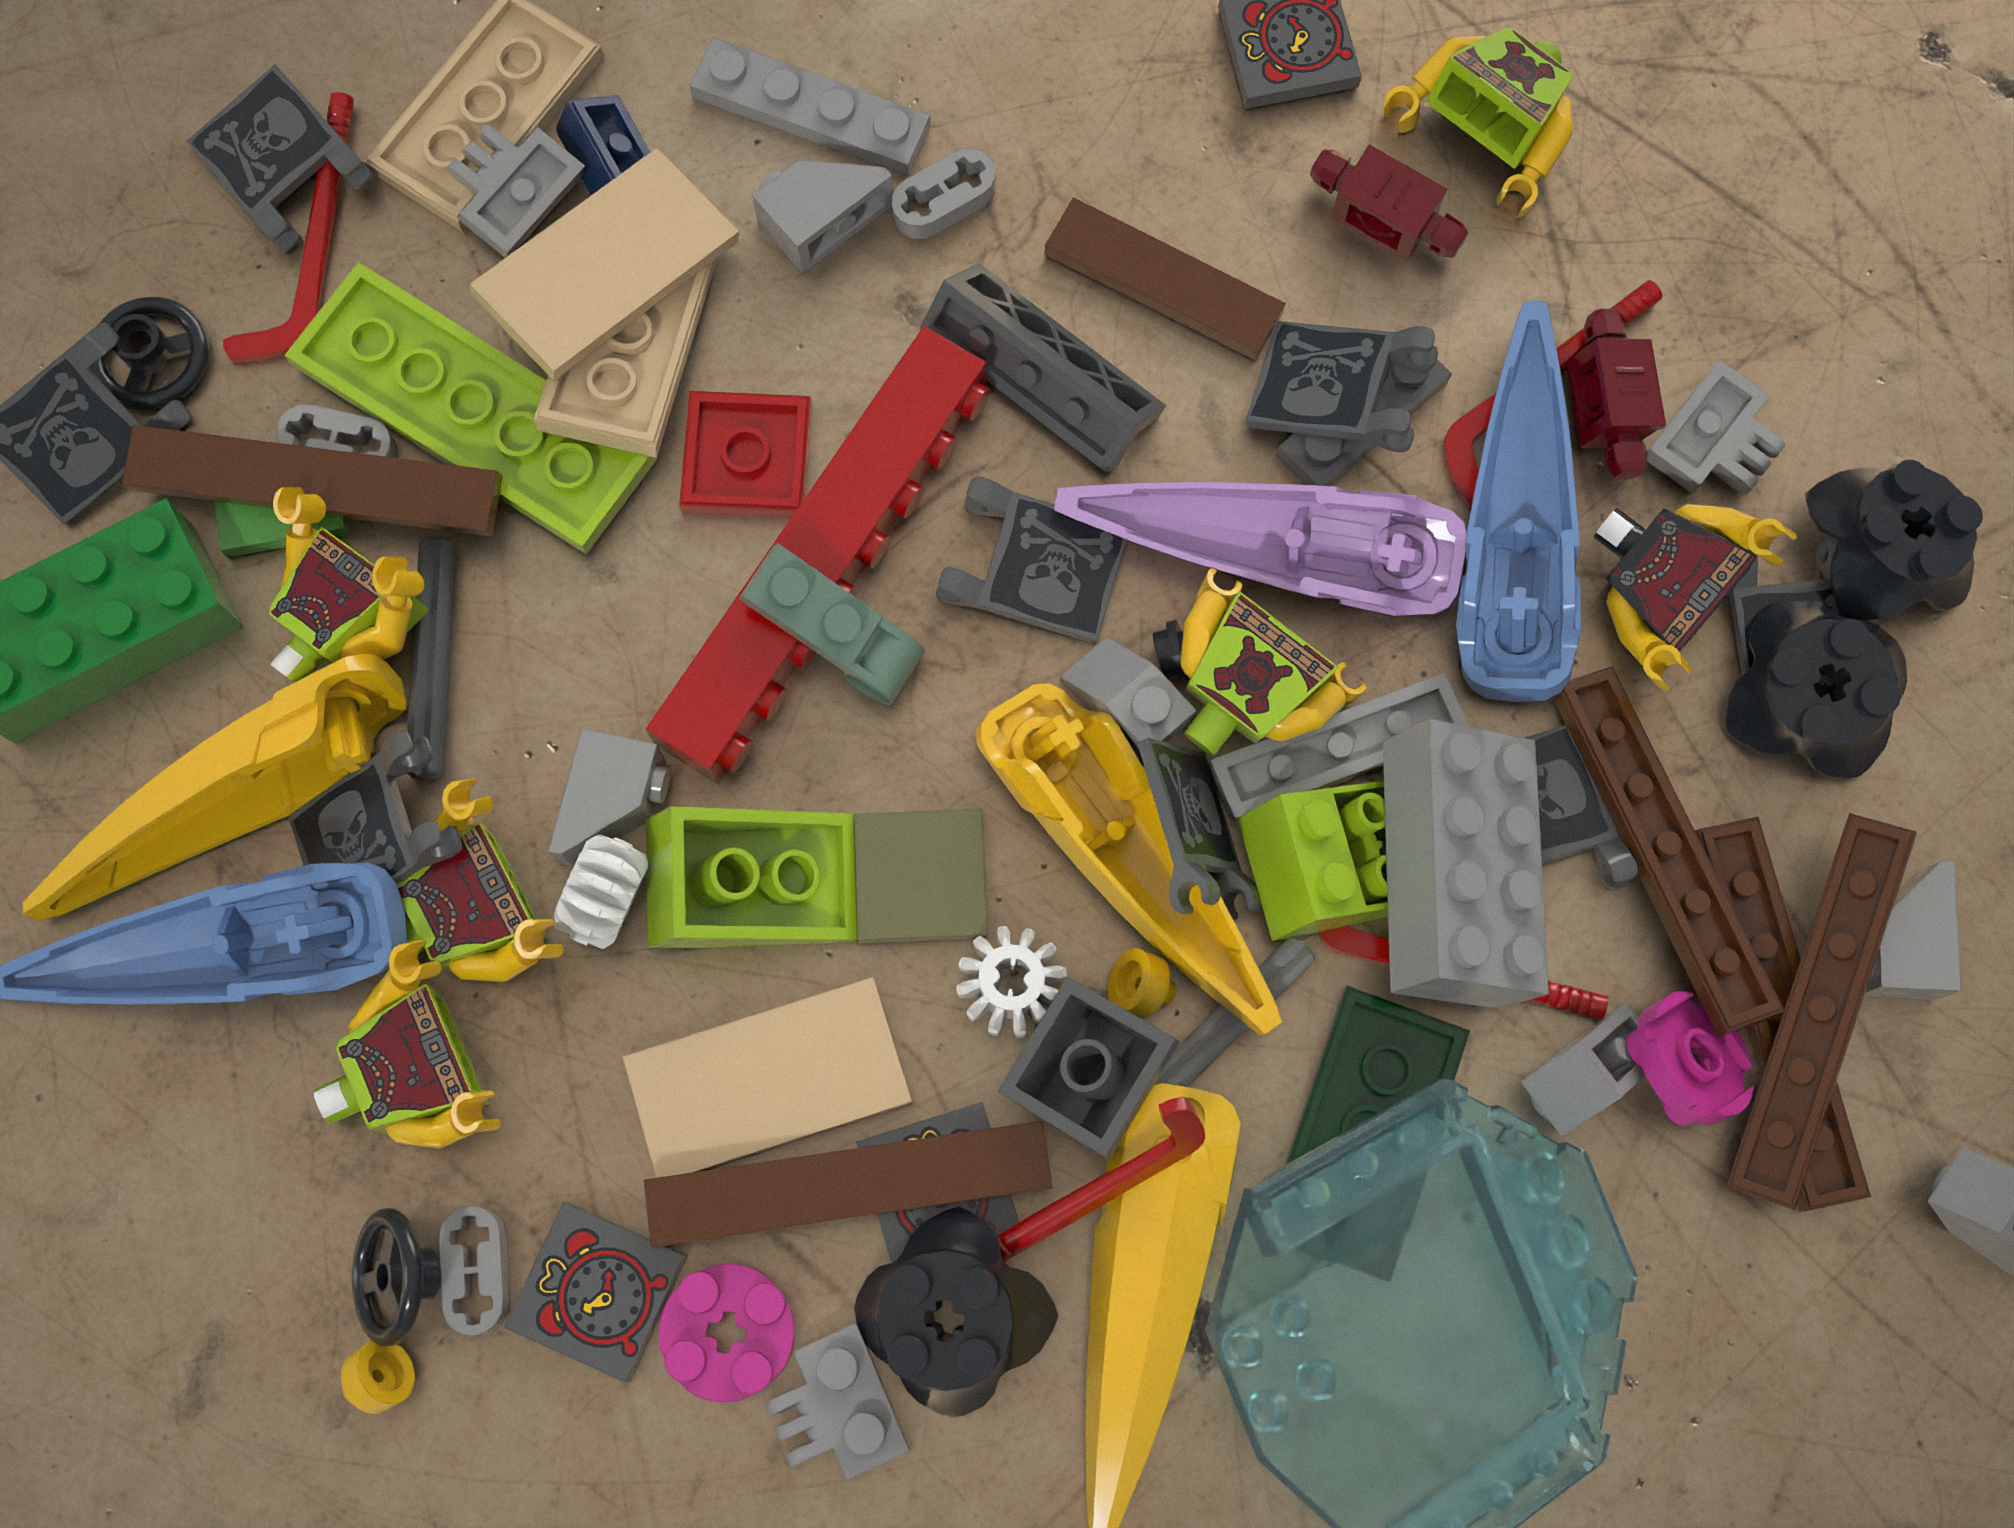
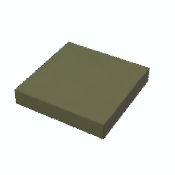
M982 809L854 814L859 944L976 939L979 936L988 939Z

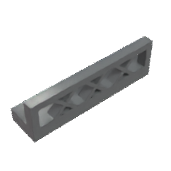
M980 263L943 280L919 328L922 329L923 326H926L986 362V375L989 383L1106 473L1118 466L1136 434L1158 420L1166 407L1163 402ZM975 287H976L978 290H980L982 293H984L986 296H988V297H985L984 295H982L979 291H977V290L975 289ZM1121 400H1124L1126 403H1128L1130 406H1132V407H1133L1135 410H1137V411L1135 412L1132 408H1130L1128 405H1126V404H1125L1124 402H1122Z

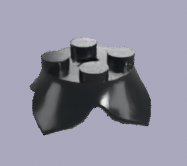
M1907 459L1888 467L1855 468L1840 471L1818 482L1805 493L1810 518L1819 531L1836 538L1839 542L1838 553L1830 568V586L1841 616L1855 620L1881 621L1900 615L1912 605L1922 600L1927 601L1934 610L1942 611L1957 607L1966 600L1971 588L1974 570L1973 551L1977 541L1976 529L1982 523L1983 513L1981 507L1974 499L1964 496L1945 476L1926 468L1916 460Z
M1781 601L1767 605L1758 615L1750 631L1749 645L1754 655V663L1746 673L1736 680L1727 697L1724 717L1725 733L1755 752L1773 756L1789 753L1802 754L1814 770L1827 777L1847 779L1861 776L1884 751L1891 734L1893 713L1905 692L1907 669L1902 648L1895 638L1879 625L1866 620L1845 618L1822 605L1809 601ZM1819 670L1824 671L1825 676L1830 675L1835 682L1836 688L1833 690V700H1831L1829 693L1819 697L1814 690L1813 684L1821 680Z
M960 1206L945 1210L923 1222L909 1237L902 1254L897 1260L879 1266L867 1276L857 1295L854 1306L858 1327L865 1344L874 1355L889 1365L890 1369L900 1377L908 1393L918 1403L938 1414L953 1418L965 1416L983 1407L995 1394L999 1379L1004 1373L1026 1364L1042 1350L1052 1334L1059 1317L1055 1303L1043 1283L1028 1271L1007 1265L1001 1256L999 1239L991 1227L974 1213ZM942 1300L952 1301L953 1312L964 1314L965 1324L954 1328L953 1334L945 1332L943 1325L936 1322L934 1318V1311H938L943 1307Z

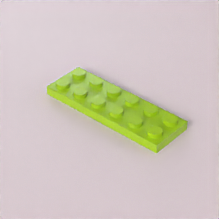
M360 262L354 266L284 355L293 367L377 421H380L444 464L497 470L503 476L499 499L586 555L658 459V456L655 458L537 431L535 429L534 416L546 383L544 378Z

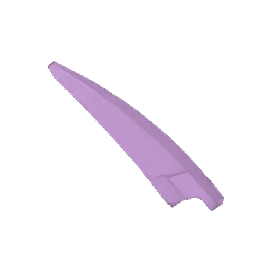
M1155 482L1057 488L1054 506L1055 511L1075 520L1196 564L1317 598L1340 599L1339 604L1393 616L1435 615L1451 608L1460 596L1462 575L1465 573L1467 561L1465 548L1467 527L1465 522L1453 511L1434 505L1416 495L1359 490V494H1354L1336 486Z

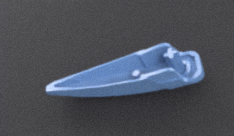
M1546 301L1523 302L1500 376L1486 432L1465 541L1467 574L1462 575L1456 622L1462 675L1471 690L1486 699L1510 702L1545 701L1559 694L1571 679L1573 663L1581 634L1580 578H1576L1580 540L1571 440L1561 371Z
M321 863L305 865L261 876L262 881L223 885L130 914L56 941L0 965V999L72 1004H180L244 1002L273 993L293 995L335 991L389 970L391 951L397 945L407 943L405 910L396 882L385 869L372 863Z

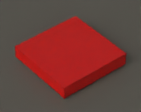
M689 391L679 501L681 512L791 518L806 497L812 417L811 396Z

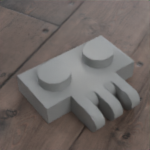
M485 124L478 132V136L494 152L489 155L476 143L470 141L462 152L479 169L473 172L458 159H454L446 169L454 179L475 195L459 213L460 221L506 258L524 243L583 177L585 165L539 127L517 148L496 129Z
M1719 360L1646 452L1647 461L1692 494L1710 472L1735 490L1744 494L1750 493L1757 483L1754 475L1762 476L1771 465L1768 457L1776 458L1785 447L1784 441L1778 435L1753 418L1770 395Z
M857 1323L795 1350L794 1354L806 1384L764 1403L769 1416L781 1414L793 1405H795L799 1418L775 1428L779 1441H783L804 1430L808 1436L809 1444L799 1445L785 1454L790 1468L834 1448L846 1480H849L911 1450Z

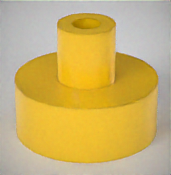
M1132 948L1125 951L1115 962L1108 979L1107 992L1109 1001L1139 1018H1147L1153 1015L1161 1005L1167 1006L1173 1002L1176 996V985L1170 980L1169 966L1164 958L1139 948Z
M374 1340L367 1342L350 1353L342 1365L341 1383L343 1394L350 1403L365 1413L380 1414L386 1412L404 1401L413 1390L415 1372L410 1357L398 1344L387 1347L378 1345Z

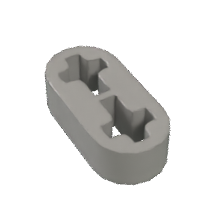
M964 148L904 180L896 187L892 195V216L896 228L904 236L911 239H926L982 209L992 200L995 194V166L992 159L977 149ZM966 171L971 178L979 175V186L972 188L968 182L959 184V174ZM916 200L921 206L928 204L929 214L921 217L917 211L909 213L908 203Z
M298 405L286 411L277 423L276 436L278 442L282 444L302 446L296 439L297 433H308L311 426L314 425L321 436L329 439V441L310 438L305 443L306 447L356 453L346 443L366 446L369 439L373 438L379 446L378 452L368 451L366 454L398 457L396 442L387 428L380 421L370 417L315 405Z
M468 1205L458 1208L448 1215L440 1230L442 1310L446 1322L453 1330L462 1335L482 1336L500 1327L509 1312L510 1292L507 1233L504 1222L497 1213L484 1207ZM475 1218L477 1227L489 1229V1241L478 1243L477 1246L478 1266H471V1250L469 1246L459 1245L457 1241L458 1232H464L469 1229V1219ZM478 1274L480 1295L491 1296L493 1305L491 1310L481 1312L480 1323L474 1325L472 1314L461 1313L460 1303L461 1300L471 1298L473 1293L472 1275Z

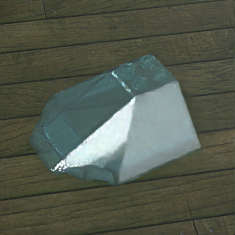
M1446 1078L1431 1083L1244 1188L1207 1320L1205 1332L1257 1460L1331 1528H1517L1603 1464V1461L1607 1458L1610 1435L1601 1431L1607 1395L1618 1394L1627 1342L1618 1337L1623 1303L1634 1302L1638 1275L1588 1153L1569 1142L1557 1143L1538 1133V1126L1500 1105L1488 1106L1467 1095L1468 1088Z

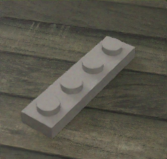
M715 37L712 38L690 84L692 98L906 176L910 175L931 128L929 114Z
M1446 673L1338 712L1318 730L1284 742H1277L1268 738L1210 760L1209 769L1233 824L1238 822V818L1279 794L1329 788L1384 767L1383 741L1427 719L1468 727L1469 725Z

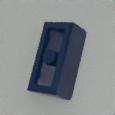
M619 95L568 100L556 125L557 134L566 151L585 165V174L582 180L591 195L650 153Z

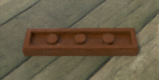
M1074 197L1045 244L1044 255L1255 361L1284 312L1285 302Z

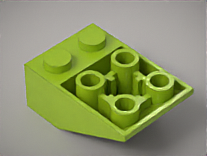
M1384 781L1279 794L1238 818L1272 941L1288 939L1293 936L1300 937L1317 934L1322 931L1346 925L1351 926L1388 916Z

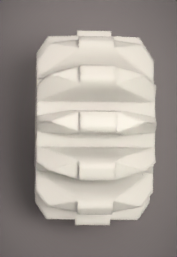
M597 834L586 841L555 908L553 919L556 924L554 928L569 935V939L585 946L590 944L605 949L613 944L647 871V855L632 848V844L616 837L612 839Z
M998 927V948L993 949L990 943L982 936L977 937L973 941V946L977 954L983 959V962L970 957H962L959 961V970L976 979L958 984L956 986L957 995L959 998L966 999L980 997L967 1010V1017L970 1021L974 1022L982 1018L988 1011H991L993 1015L988 1026V1033L990 1035H999L1004 1018L1013 1019L1015 1037L1024 1038L1026 1036L1024 1016L1029 1014L1038 1025L1046 1012L1040 1002L1050 1005L1059 991L1047 985L1059 983L1067 977V971L1064 966L1043 967L1056 954L1057 949L1053 943L1050 942L1043 945L1035 953L1031 951L1035 938V931L1026 928L1021 935L1019 945L1010 944V931L1008 927ZM1010 968L1012 976L1015 974L1016 969L1026 974L1023 978L1024 993L1019 996H1013L1012 989H1009L1008 995L1005 996L997 991L1000 987V971Z

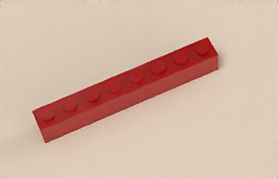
M923 326L771 548L776 544H780L855 596L857 587L853 583L865 566L872 569L879 563L891 540L887 533L899 515L906 519L915 510L924 492V486L920 484L931 468L941 469L952 455L957 444V437L954 434L965 418L971 421L976 419L985 406L990 395V389L987 387L986 362ZM771 548L646 727V731L654 744H657L659 748L717 784L727 770L734 773L743 764L753 744L749 737L760 720L763 718L766 721H770L779 711L788 693V689L784 685L796 667L804 670L817 654L739 600L740 595Z

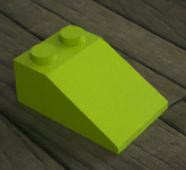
M670 806L646 819L648 948H726L838 943L858 940L854 813Z

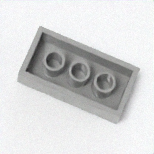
M1427 719L1384 740L1383 764L1390 992L1392 994L1496 1009L1549 994L1535 740L1434 719Z

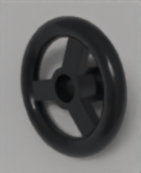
M163 297L137 298L114 308L100 321V323L105 322L109 324L119 335L120 340L112 349L131 370L123 387L116 382L109 372L107 352L88 368L125 407L135 410L163 408L170 401L175 399L181 400L188 395L203 377L210 355L208 335L197 315L183 304ZM147 315L169 317L178 322L185 329L186 333L167 337ZM150 344L145 350L139 352L143 346ZM190 354L187 366L175 381L161 389L146 392L153 371L160 369L167 359Z
M393 1208L380 1209L367 1219L358 1236L352 1264V1291L359 1322L370 1340H374L380 1346L388 1347L400 1343L407 1337L415 1324L421 1302L433 1300L440 1283V1265L435 1251L431 1247H420L417 1234L409 1219L402 1212ZM385 1230L381 1257L378 1258L373 1270L376 1246L381 1234ZM375 1293L385 1300L392 1321L390 1325H386L378 1313L374 1298Z

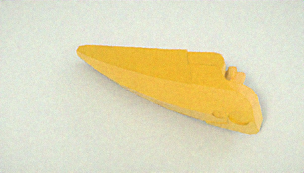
M362 653L344 657L275 692L270 701L243 715L201 742L120 804L84 837L22 902L23 914L35 921L64 915L184 860L288 817L348 774L362 769L361 765L371 759V754L374 753V740L379 730L387 723L398 718L406 710V697L402 680L391 666L376 654Z
M1050 683L1033 684L984 715L975 729L977 747L1021 808L1033 813L1047 833L1107 901L1154 948L1192 982L1260 1036L1265 1035L1281 1024L1282 1020L1274 998L1222 898L1220 897L1219 902L1214 905H1206L1201 899L1199 886L1195 885L1189 893V901L1193 906V913L1189 915L1181 914L1172 907L1169 898V888L1174 864L1144 766L1141 765L1125 735L1112 716L1097 709L1087 710L1082 708L1064 690Z
M1165 1083L1154 1085L1110 1160L1107 1159L1105 1174L1158 1145L1171 1135V1131L1162 1121L1159 1104L1170 1099L1185 1097L1197 1109L1205 1129V1140L1202 1146L1191 1155L1102 1206L1101 1218L1094 1227L1086 1365L1085 1452L1088 1528H1119L1151 1451L1186 1348L1202 1290L1216 1226L1222 1225L1226 1214L1240 1136L1241 1123L1236 1110L1229 1101L1219 1094Z

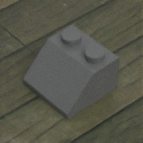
M1067 977L998 1092L1059 1131L1110 1160L1178 1046L1179 1041Z

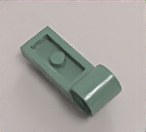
M776 544L771 548L739 597L740 601L843 670L846 680L858 690L886 705L893 704L925 653L924 648L914 638L780 544Z

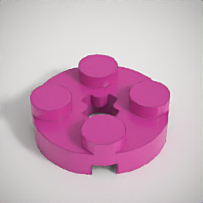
M1686 991L1673 992L1645 1008L1639 1017L1637 1029L1630 1032L1627 1036V1050L1633 1061L1642 1067L1650 1085L1661 1098L1664 1111L1671 1121L1680 1126H1688L1694 1122L1713 1125L1738 1114L1749 1104L1752 1098L1753 1087L1744 1090L1743 1072L1752 1068L1750 1053L1739 1031L1718 1038L1704 1007H1700L1695 1002L1687 1000L1695 994ZM1691 1051L1696 1055L1698 1063L1695 1061Z
M732 1263L712 1265L686 1276L667 1300L659 1324V1346L668 1374L691 1394L713 1402L740 1401L766 1389L785 1370L792 1356L796 1339L795 1316L784 1293L765 1273L749 1266ZM725 1312L736 1314V1325L746 1329L744 1342H733L729 1353L719 1351L718 1339L709 1336L711 1323H721Z

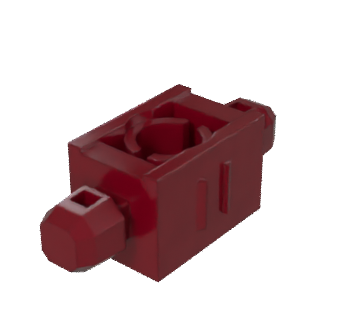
M1370 144L1355 166L1350 164L1351 157L1335 150H1322L1311 168L1310 176L1318 186L1328 193L1338 192L1331 218L1407 262L1421 241L1428 244L1427 250L1442 257L1454 258L1457 255L1469 232L1463 223L1447 213L1444 217L1439 214L1441 204L1448 190L1447 188Z
M1601 308L1587 316L1584 325L1587 346L1566 362L1580 448H1607L1604 450L1608 470L1615 479H1633L1643 474L1647 465L1646 444L1642 440L1657 430L1666 427L1651 339L1627 338L1623 319L1616 309Z

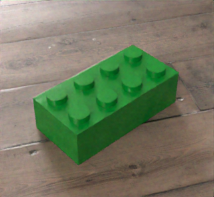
M167 498L0 581L1 736L16 743L243 627L193 524Z

